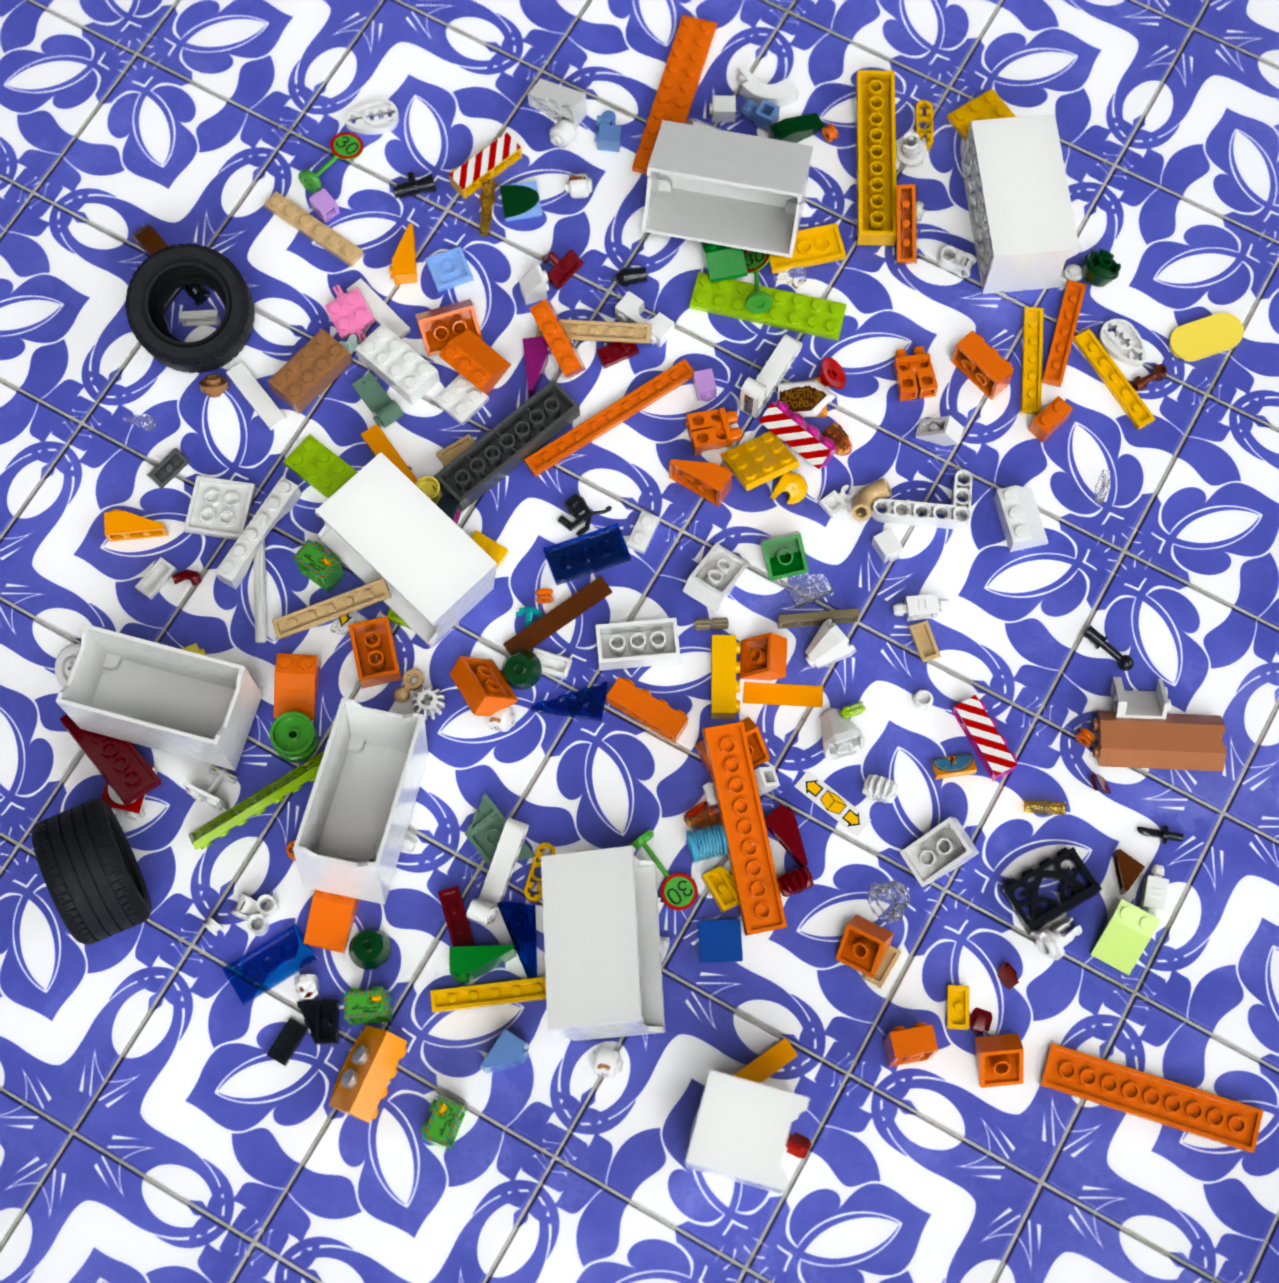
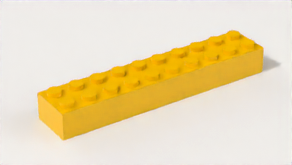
M857 70L855 82L857 245L895 246L897 237L895 71Z

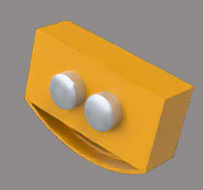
M366 1025L341 1068L328 1106L368 1123L375 1119L379 1111L377 1106L380 1100L384 1099L388 1093L387 1085L389 1080L394 1078L397 1073L396 1065L399 1059L405 1056L407 1051L405 1046L408 1041L389 1031Z

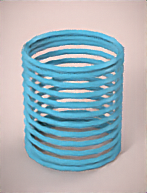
M718 823V826L715 824V828L714 825H711L708 828L705 826V830L703 827L701 829L698 828V831L695 829V833L693 829L692 831H686L688 847L694 863L703 861V859L706 860V858L712 859L713 857L716 858V856L728 854L727 839L722 823Z

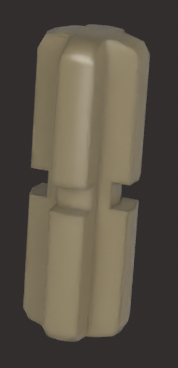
M727 617L713 618V620H710V618L694 620L696 631L710 630V628L720 630L728 629L729 627Z

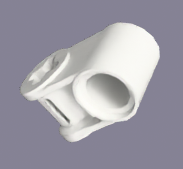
M950 245L943 247L938 258V265L942 269L955 273L962 278L970 276V270L977 262L976 257L971 253L964 252Z

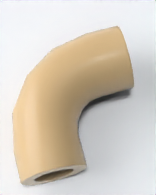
M886 478L867 485L855 496L851 506V514L855 520H867L871 516V507L876 500L892 496V491Z

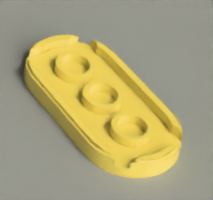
M1217 313L1177 327L1171 334L1169 348L1178 359L1181 358L1187 362H1194L1235 348L1243 338L1244 327L1236 316L1229 313Z

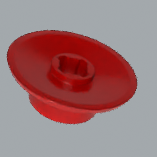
M830 357L824 358L821 370L819 371L821 382L827 387L844 388L846 376L843 368L835 359Z

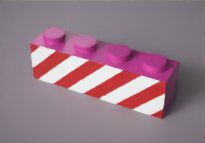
M783 401L772 402L759 420L762 425L817 469L825 467L838 449L832 439L824 437L819 433L817 427L805 422L802 415L794 413L789 409V405Z
M974 695L954 705L952 713L992 781H995L1015 770L1017 758L1006 747L1007 742L1002 734L999 735L996 730L994 719L987 715L984 702Z

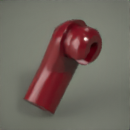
M189 569L171 575L175 585L185 580H190L192 585H197L202 581L199 572Z

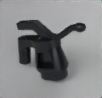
M575 494L564 505L566 506V511L576 520L571 522L562 515L558 522L569 531H573L585 522V527L576 533L578 537H581L590 530L591 517L593 515L605 514L611 511L612 507L608 506L605 510L592 512L585 499L579 494Z

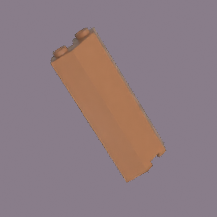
M1097 710V716L1093 718L1092 729L1096 731L1098 737L1097 746L1093 747V758H1096L1098 766L1224 771L1226 745H1223L1222 738L1223 734H1225V724L1219 715L1167 713L1166 720L1116 718L1115 711Z

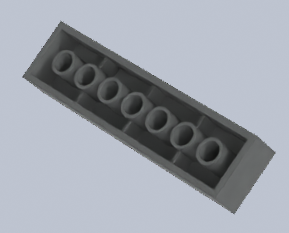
M553 379L435 474L434 477L438 480L440 488L446 496L460 501L462 512L523 463L524 459L534 454L580 416V407Z

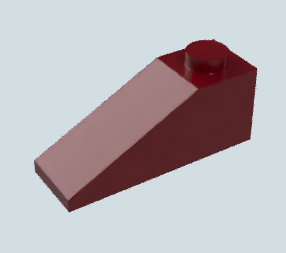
M781 804L764 818L766 829L800 868H807L808 862L795 818L796 815L790 807H785Z

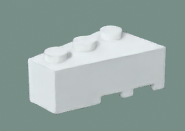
M539 79L528 94L530 106L557 121L570 120L576 128L587 115L586 93Z

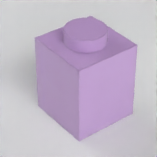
M325 188L313 193L309 198L311 208L324 223L340 213L337 202Z
M712 368L693 372V384L697 401H710L716 398L717 387Z

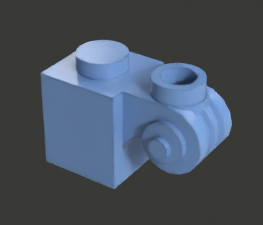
M747 99L739 111L746 120L753 121L755 126L769 132V126L777 123L779 120L780 106L763 99L758 107L755 101Z
M606 110L602 115H597L599 130L595 131L594 142H597L598 150L620 152L622 126H616V114L611 110Z

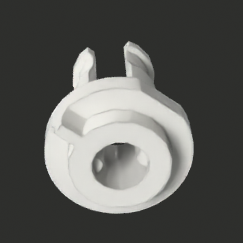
M906 133L903 136L904 139L897 147L899 161L908 167L923 164L927 155L926 144L919 139L917 133Z
M1067 917L1065 922L1059 923L1052 930L1042 928L1036 933V945L1045 957L1059 960L1064 956L1063 948L1075 936H1079L1082 933L1081 926L1077 925L1065 936H1061V933L1071 926L1072 917Z

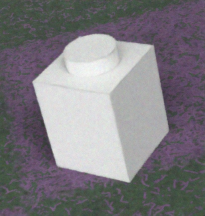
M713 96V103H709V115H713V122H735L736 96Z
M891 528L873 537L872 546L883 563L887 561L893 562L900 557L903 547Z

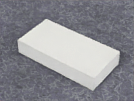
M218 310L179 311V319L183 327L221 324Z
M160 557L137 583L135 588L152 600L172 577L171 575L175 574L177 569Z
M537 648L533 649V653L540 660L542 673L567 679L573 662L572 659Z

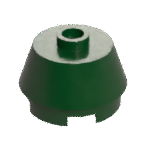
M1100 249L1099 252L1092 250L1085 257L1082 275L1088 283L1096 287H1105L1119 276L1121 264H1117L1113 259L1114 255L1106 250Z
M515 650L508 654L503 661L502 675L508 685L514 689H529L541 677L542 666L540 660L529 650Z
M376 928L360 930L353 936L349 944V955L352 962L359 968L366 970L382 966L388 960L391 952L389 938L383 931Z

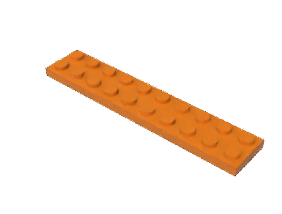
M682 15L638 147L632 171L647 175V167L662 120L686 124L717 30V23Z
M744 721L704 728L702 732L722 827L726 834L727 851L745 936L786 928V918Z
M1053 1043L1050 1044L1040 1082L1042 1087L1249 1153H1254L1264 1111Z

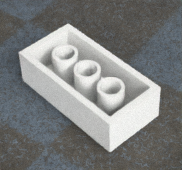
M383 323L355 348L358 360L412 406L440 381L438 370Z
M676 618L595 625L599 671L680 664Z

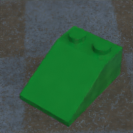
M513 944L449 947L450 974L453 980H457V983H469L470 980H474L517 957L515 946Z

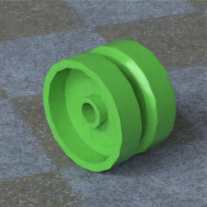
M295 711L286 712L276 718L270 729V741L278 755L286 761L293 763L303 762L312 757L317 750L319 744L318 732L310 718L303 713Z

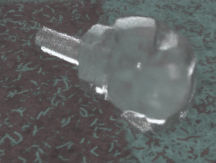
M801 266L785 270V275L775 276L774 281L786 280L787 284H791L794 288L798 289L807 281V272Z
M148 414L134 415L133 418L122 417V421L130 422L134 426L141 427V429L146 431H152L156 427L154 417Z

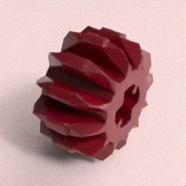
M806 867L792 870L779 876L777 879L779 890L784 897L796 895L810 889L814 885L812 874Z

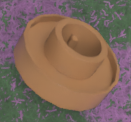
M217 374L208 375L199 382L200 391L212 398L221 396L229 387L228 380Z

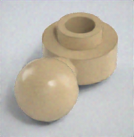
M410 669L403 675L404 686L395 690L394 699L398 703H406L410 698V691L419 690L423 686L424 677L419 670ZM413 678L418 679L415 684L411 683Z

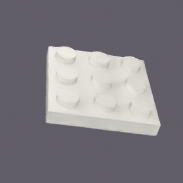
M197 475L183 529L185 533L237 540L247 527L256 488L255 484Z

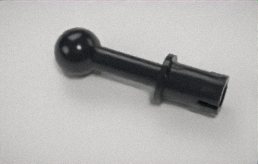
M1092 625L1086 629L1083 636L1096 645V649L1101 647L1118 661L1117 664L1121 670L1129 671L1133 668V658L1118 652L1106 641L1107 636L1101 635Z

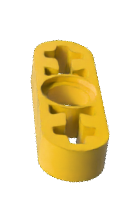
M921 100L917 103L915 109V133L919 135L921 141L923 140V135H926V148L929 151L934 140L933 106L931 102ZM922 108H925V110H926L925 116H922V115H923V110H922ZM927 123L929 128L922 129L919 124Z
M547 842L541 843L537 847L536 856H534L524 888L526 899L533 903L542 899V885L539 884L542 883V878H537L534 875V870L541 867V862H537V860L541 861V856H543L541 850L545 851L546 848H549V852L552 853L551 855H556L554 846ZM531 880L538 882L537 892H539V895L535 894L534 897H531L530 892H528L533 890L535 885Z

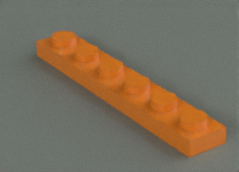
M1072 280L1067 281L1042 383L1057 387L1062 385L1087 284Z

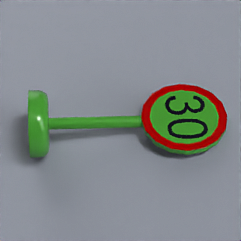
M348 132L339 133L334 136L330 143V149L334 156L316 173L304 169L298 174L299 181L303 187L311 193L320 191L322 185L318 177L338 158L341 160H353L359 157L364 147L362 140L357 135Z
M746 250L744 257L747 273H754L755 292L748 295L745 305L747 310L752 313H765L772 307V298L768 293L760 291L758 271L767 265L770 260V254Z
M650 829L628 846L632 845L635 847V851L643 847L666 878L660 889L664 904L676 911L685 910L696 901L698 895L697 885L689 875L684 873L669 875L647 845V842L654 837V833Z

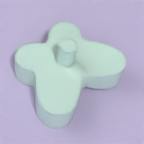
M351 334L347 341L339 342L350 351L351 356L353 352H356L355 348L359 346L355 334Z

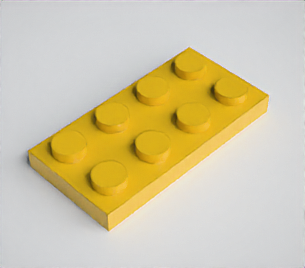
M837 223L799 230L792 258L770 254L769 265L772 274L845 260L846 253Z

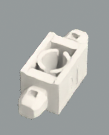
M936 593L907 596L904 605L899 603L893 606V614L895 616H904L906 614V621L937 618L939 610L943 612L950 609V602L948 599H939L937 601Z
M1157 864L1152 867L1151 874L1144 878L1139 906L1140 909L1146 910V912L1155 917L1158 916L1157 913L1165 910L1169 879L1162 878L1164 877V866Z

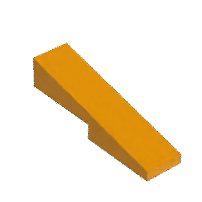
M378 424L361 433V437L375 457L381 452L416 484L417 478Z
M784 1038L733 1076L760 1084L799 1055L788 1039Z

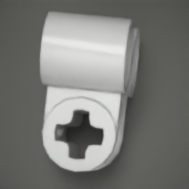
M240 894V899L235 910L231 911V914L247 921L248 929L255 936L265 935L269 930V923L265 918L272 917L278 912L277 902L268 894L260 896L257 901L244 894ZM272 902L270 909L263 910L264 903ZM256 921H263L260 929H253Z

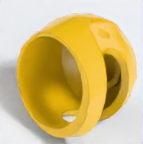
M789 471L780 477L770 498L774 500L784 491L788 494L786 504H798L807 495V482L802 475Z

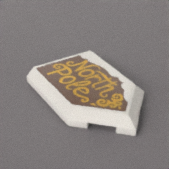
M818 380L778 384L777 401L785 402L789 405L790 410L802 415L804 418L816 417L829 402L831 403L836 398Z

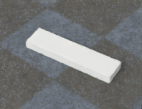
M361 278L346 289L348 293L358 287L379 326L383 323L401 339L411 331L410 327Z
M240 362L226 372L227 376L270 431L286 421V417L243 362Z

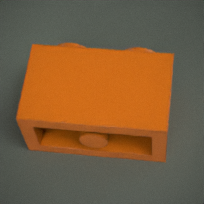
M1057 396L1032 420L1028 431L1043 443L1069 418L1073 408L1060 396Z

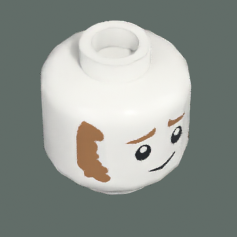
M510 706L495 712L492 716L484 717L485 723L491 730L500 732L509 731L516 724L517 719Z
M600 1048L597 1052L593 1053L590 1067L595 1075L613 1079L617 1073L622 1072L624 1060H621L618 1051Z

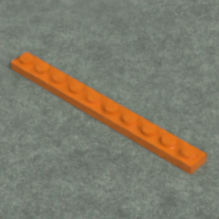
M683 359L524 459V463L532 474L537 477L691 380L695 371L686 359Z

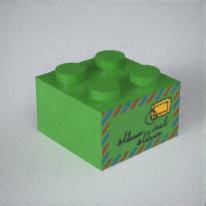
M308 539L293 556L299 572L330 594L345 576L342 570L343 566L339 562L340 559L334 553L328 554L317 541L313 543Z
M371 987L370 991H362V988H351L349 992H343L344 1019L349 1025L393 1022L392 996L384 987Z
M439 1096L437 1100L434 1099L429 1109V1112H431L429 1121L425 1120L421 1129L422 1138L430 1144L451 1152L467 1109L464 1105Z

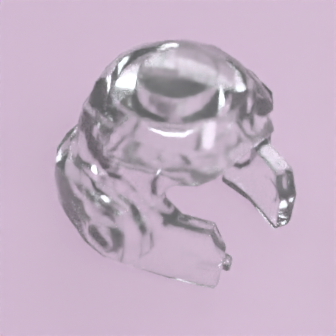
M897 881L873 883L868 891V904L874 915L879 920L887 923L900 922L903 919L904 911L910 903V894L907 888Z

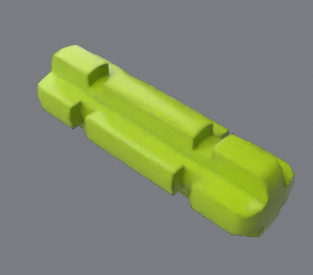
M857 702L843 707L840 710V714L843 715L844 719L854 717L866 711V706L863 705V702Z

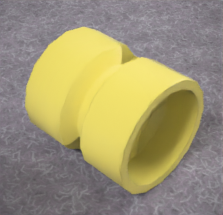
M431 476L419 478L415 485L437 505L442 497L438 480Z

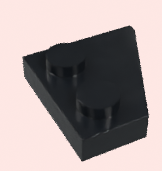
M339 1001L297 1002V1006L305 1018V1024L311 1031L314 1043L317 1045L338 1044Z

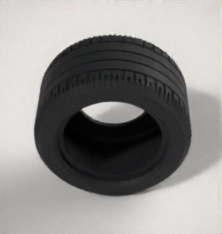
M198 244L171 245L154 252L155 254H151L134 272L127 288L125 300L127 320L139 343L158 362L174 370L186 373L212 371V369H218L220 366L222 367L227 362L232 361V358H235L243 350V346L247 344L253 330L255 318L252 295L236 266L216 250ZM187 284H202L213 289L221 297L225 307L224 318L219 327L208 337L194 342H182L176 339L165 325L163 315L165 303L172 292L179 287Z
M93 799L44 819L35 825L31 837L40 871L58 913L77 942L91 945L141 924L149 918L152 912V905L145 881L126 835L107 802Z

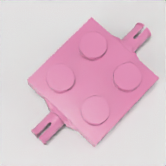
M336 285V287H333L337 298L324 307L342 340L351 334H357L362 343L367 338L363 330L368 325L376 322L358 287L348 293H343L340 285Z

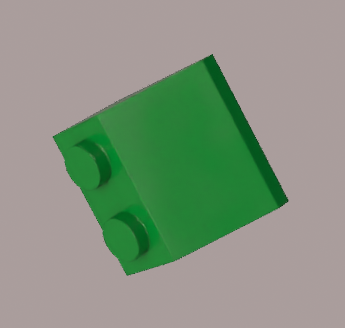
M701 242L703 263L710 283L748 276L743 249Z
M799 531L759 540L770 581L809 572Z

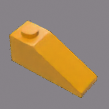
M413 223L408 224L392 257V266H389L390 278L394 279L395 285L418 283Z
M114 509L110 512H104V532L109 542L169 536V532L164 524L124 510Z

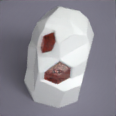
M302 974L294 978L295 991L300 1000L314 1001L320 995L319 981L316 975Z

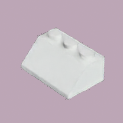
M1017 485L997 489L993 499L1009 551L1013 552L1048 544L1049 542L1032 489Z

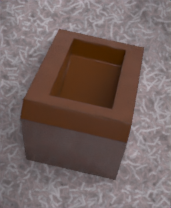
M1116 849L1112 854L1120 895H1124L1131 888L1145 866L1121 849Z

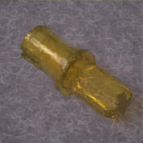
M1044 799V801L1025 800L1023 809L1026 813H1040L1043 816L1047 814L1065 815L1066 802H1048L1047 799Z

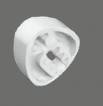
M376 99L363 103L345 116L346 127L349 130L366 135L389 133L396 128L399 122L397 107L387 99Z
M1112 319L1102 326L1099 333V342L1112 358L1134 368H1139L1144 364L1147 357L1145 346L1138 331L1130 322L1123 319ZM1108 329H1115L1114 332H1108ZM1115 335H1116V336H1119V335H1120V336H1121V339H1119V338L1115 339L1114 336H1115ZM1121 342H1122V343H1125V342L1128 343L1127 346H1126V345L1121 346L1120 344H1121ZM1134 356H1135V357L1140 356V360H1139V359L1134 360L1133 357H1134Z

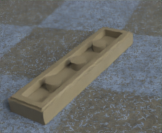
M859 608L778 615L777 627L785 629L820 626L829 618L835 624L856 623L859 618Z

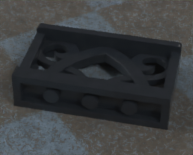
M1067 847L1061 849L1056 853L1057 857L1052 860L1048 857L1039 863L1040 867L1035 870L1029 868L1021 873L1022 877L1018 880L1012 878L1003 884L1004 888L1001 893L1008 901L1028 935L1094 897L1102 890L1074 847L1069 850ZM1068 860L1075 865V872L1072 876L1067 875L1070 871L1069 866L1067 869L1061 868L1063 861ZM1055 865V871L1047 870ZM1079 872L1088 884V888L1075 879ZM1034 878L1032 885L1026 883L1030 879ZM1042 879H1053L1064 883L1059 893L1060 905L1049 898H1038V890ZM1068 885L1071 886L1068 890L1073 892V895L1070 897L1064 893ZM1017 888L1025 889V894H1020V896L1023 898L1029 897L1028 902H1020L1015 898L1014 892ZM1038 903H1047L1049 910H1043V905L1038 906ZM1030 906L1033 921L1030 922L1021 907Z

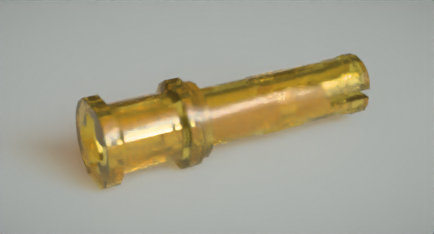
M490 179L481 181L482 195H480L479 200L482 205L478 234L482 237L490 236L492 208L496 202L495 189L497 188V183Z

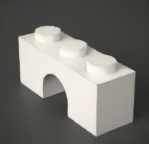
M628 291L615 306L616 319L624 323L651 324V344L661 347L674 332L675 322L660 312L652 319L642 318L640 315L644 311V301Z

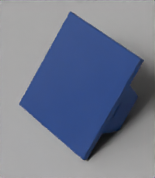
M740 919L698 921L700 963L743 961Z

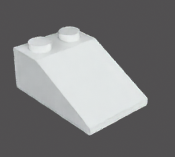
M716 543L691 573L682 592L717 612L750 563Z
M949 817L903 849L900 854L921 887H925L979 854V851L958 819Z

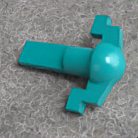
M533 606L519 608V612H516V616L522 617V613H526L525 628L533 623L534 615H538L537 619L544 616L541 615L540 610Z

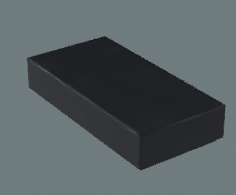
M290 1018L267 1056L286 1067L309 1029Z

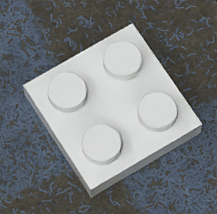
M459 374L434 399V402L463 426L489 401V396Z

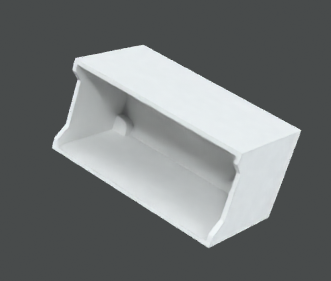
M1055 114L971 121L961 159V167L982 294L1065 287L1067 279L1064 277L1063 267L1067 259L1078 254L1080 248Z
M662 120L647 167V190L641 231L792 258L804 207L813 146Z
M381 452L315 510V514L324 520V526L318 533V539L363 583L369 584L384 578L392 598L383 602L430 647L438 642L494 589L497 562Z
M85 624L77 658L67 684L59 691L55 702L80 729L236 771L262 693L245 666Z
M341 698L293 847L303 887L385 905L429 757L424 714L413 712L401 715L363 707L352 699ZM384 833L375 863L370 862L369 857L372 848L380 834Z
M632 845L541 856L547 1030L573 1041L665 1033L656 863L636 858L634 856L635 847Z
M710 1070L685 1161L686 1168L776 1194L786 1192L789 1178L782 1168L781 1162L791 1122L798 1119L799 1114L807 1110L810 1098Z

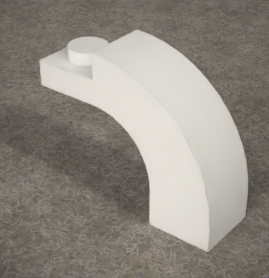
M745 64L738 67L737 81L742 86L741 95L746 100L751 99L759 106L763 99H766L780 106V108L798 101L799 89L790 77L775 84H765L758 81Z
M774 766L759 767L754 770L759 796L780 786ZM713 782L703 785L708 805H718Z

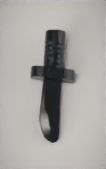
M1163 826L1162 831L1144 827L1137 828V831L1144 836L1161 838V844H1166L1167 840L1183 841L1184 835L1169 832L1168 826Z

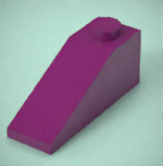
M544 336L522 338L529 398L536 394L548 364V355L551 354V349L546 343Z

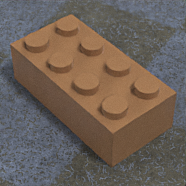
M321 329L268 380L271 391L300 414L353 363L351 353L325 330Z

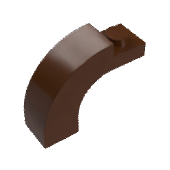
M149 224L138 228L131 236L134 243L140 246L149 256L155 254L154 252L162 250V248L169 247Z

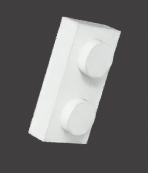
M642 511L626 547L645 554L658 527L660 518Z

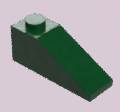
M817 113L785 118L769 126L768 138L798 143L820 132L826 126Z

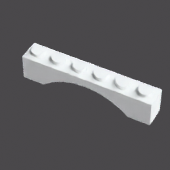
M284 477L280 478L216 569L215 573L219 581L235 590L238 588L247 575L253 558L268 533L284 515L292 510L302 496L298 485Z

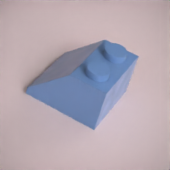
M504 1029L480 1066L487 1074L517 1068L520 1063L523 1065L529 1056L528 1045Z

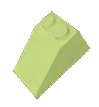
M1119 899L1090 955L1130 975L1161 919L1123 899Z

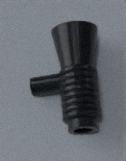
M409 172L407 174V182L396 184L393 187L395 198L400 199L419 193L436 192L432 173L416 180L414 173Z

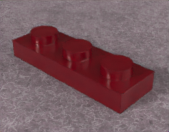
M455 886L438 891L453 947L475 946L459 887Z

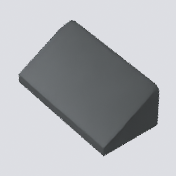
M173 448L146 476L162 489L190 461L177 448Z

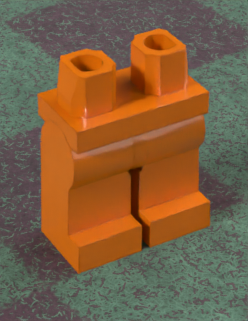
M923 346L913 348V355L907 356L905 349L896 350L893 369L897 381L899 402L914 400L917 398V394L919 399L936 397L938 385L930 360V353H926Z
M725 407L719 408V410L686 414L685 423L694 456L702 454L703 451L732 447V442L742 439L740 427L730 429V424L738 423L736 411H726Z

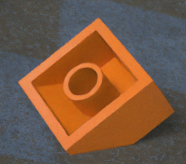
M769 632L741 640L739 678L772 681L786 677L787 638Z
M856 915L846 925L835 960L873 978L889 950L894 933Z
M1018 1033L975 1037V1057L980 1088L1023 1084L1024 1048Z

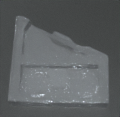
M799 574L798 576L780 579L796 609L833 593V589L824 574Z

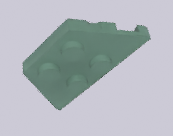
M485 793L465 835L490 866L507 819ZM525 842L522 845L517 861L536 856Z

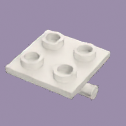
M211 765L208 773L218 777L207 792L186 782L182 784L187 789L186 793L191 795L192 798L203 802L205 799V802L210 804L209 806L221 811L222 808L228 810L230 806L215 795L224 780L235 784L238 776L228 773V770L225 768L220 769Z

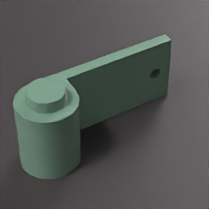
M371 372L351 384L374 415L373 420L379 427L386 428L404 416L401 407L394 399L391 400Z

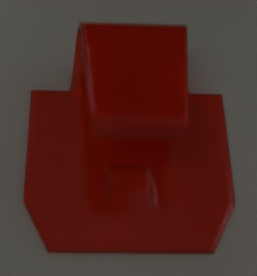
M796 1132L794 1135L788 1134L786 1142L788 1149L786 1152L797 1158H806L812 1143L808 1138Z

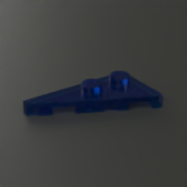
M602 682L601 685L591 688L586 687L578 692L573 691L560 695L553 700L538 702L536 705H532L531 711L602 722L608 682Z
M506 901L498 902L499 911L527 978H537L535 905Z

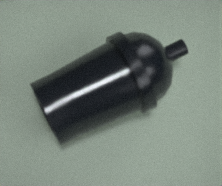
M646 267L623 268L617 272L616 277H611L612 281H617L619 285L625 287L648 282Z

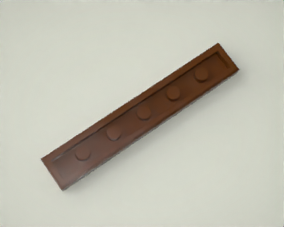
M601 576L503 643V646L509 654L519 649L530 651L612 594V590Z

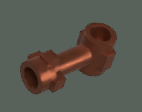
M1158 364L1154 366L1153 372L1142 378L1140 376L1135 377L1134 381H1132L1133 388L1136 391H1143L1147 388L1146 384L1153 380H1164L1168 370L1167 367L1163 364Z

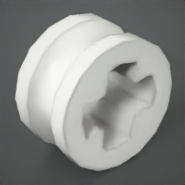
M210 916L208 917V922L202 924L216 937L218 931L223 930Z

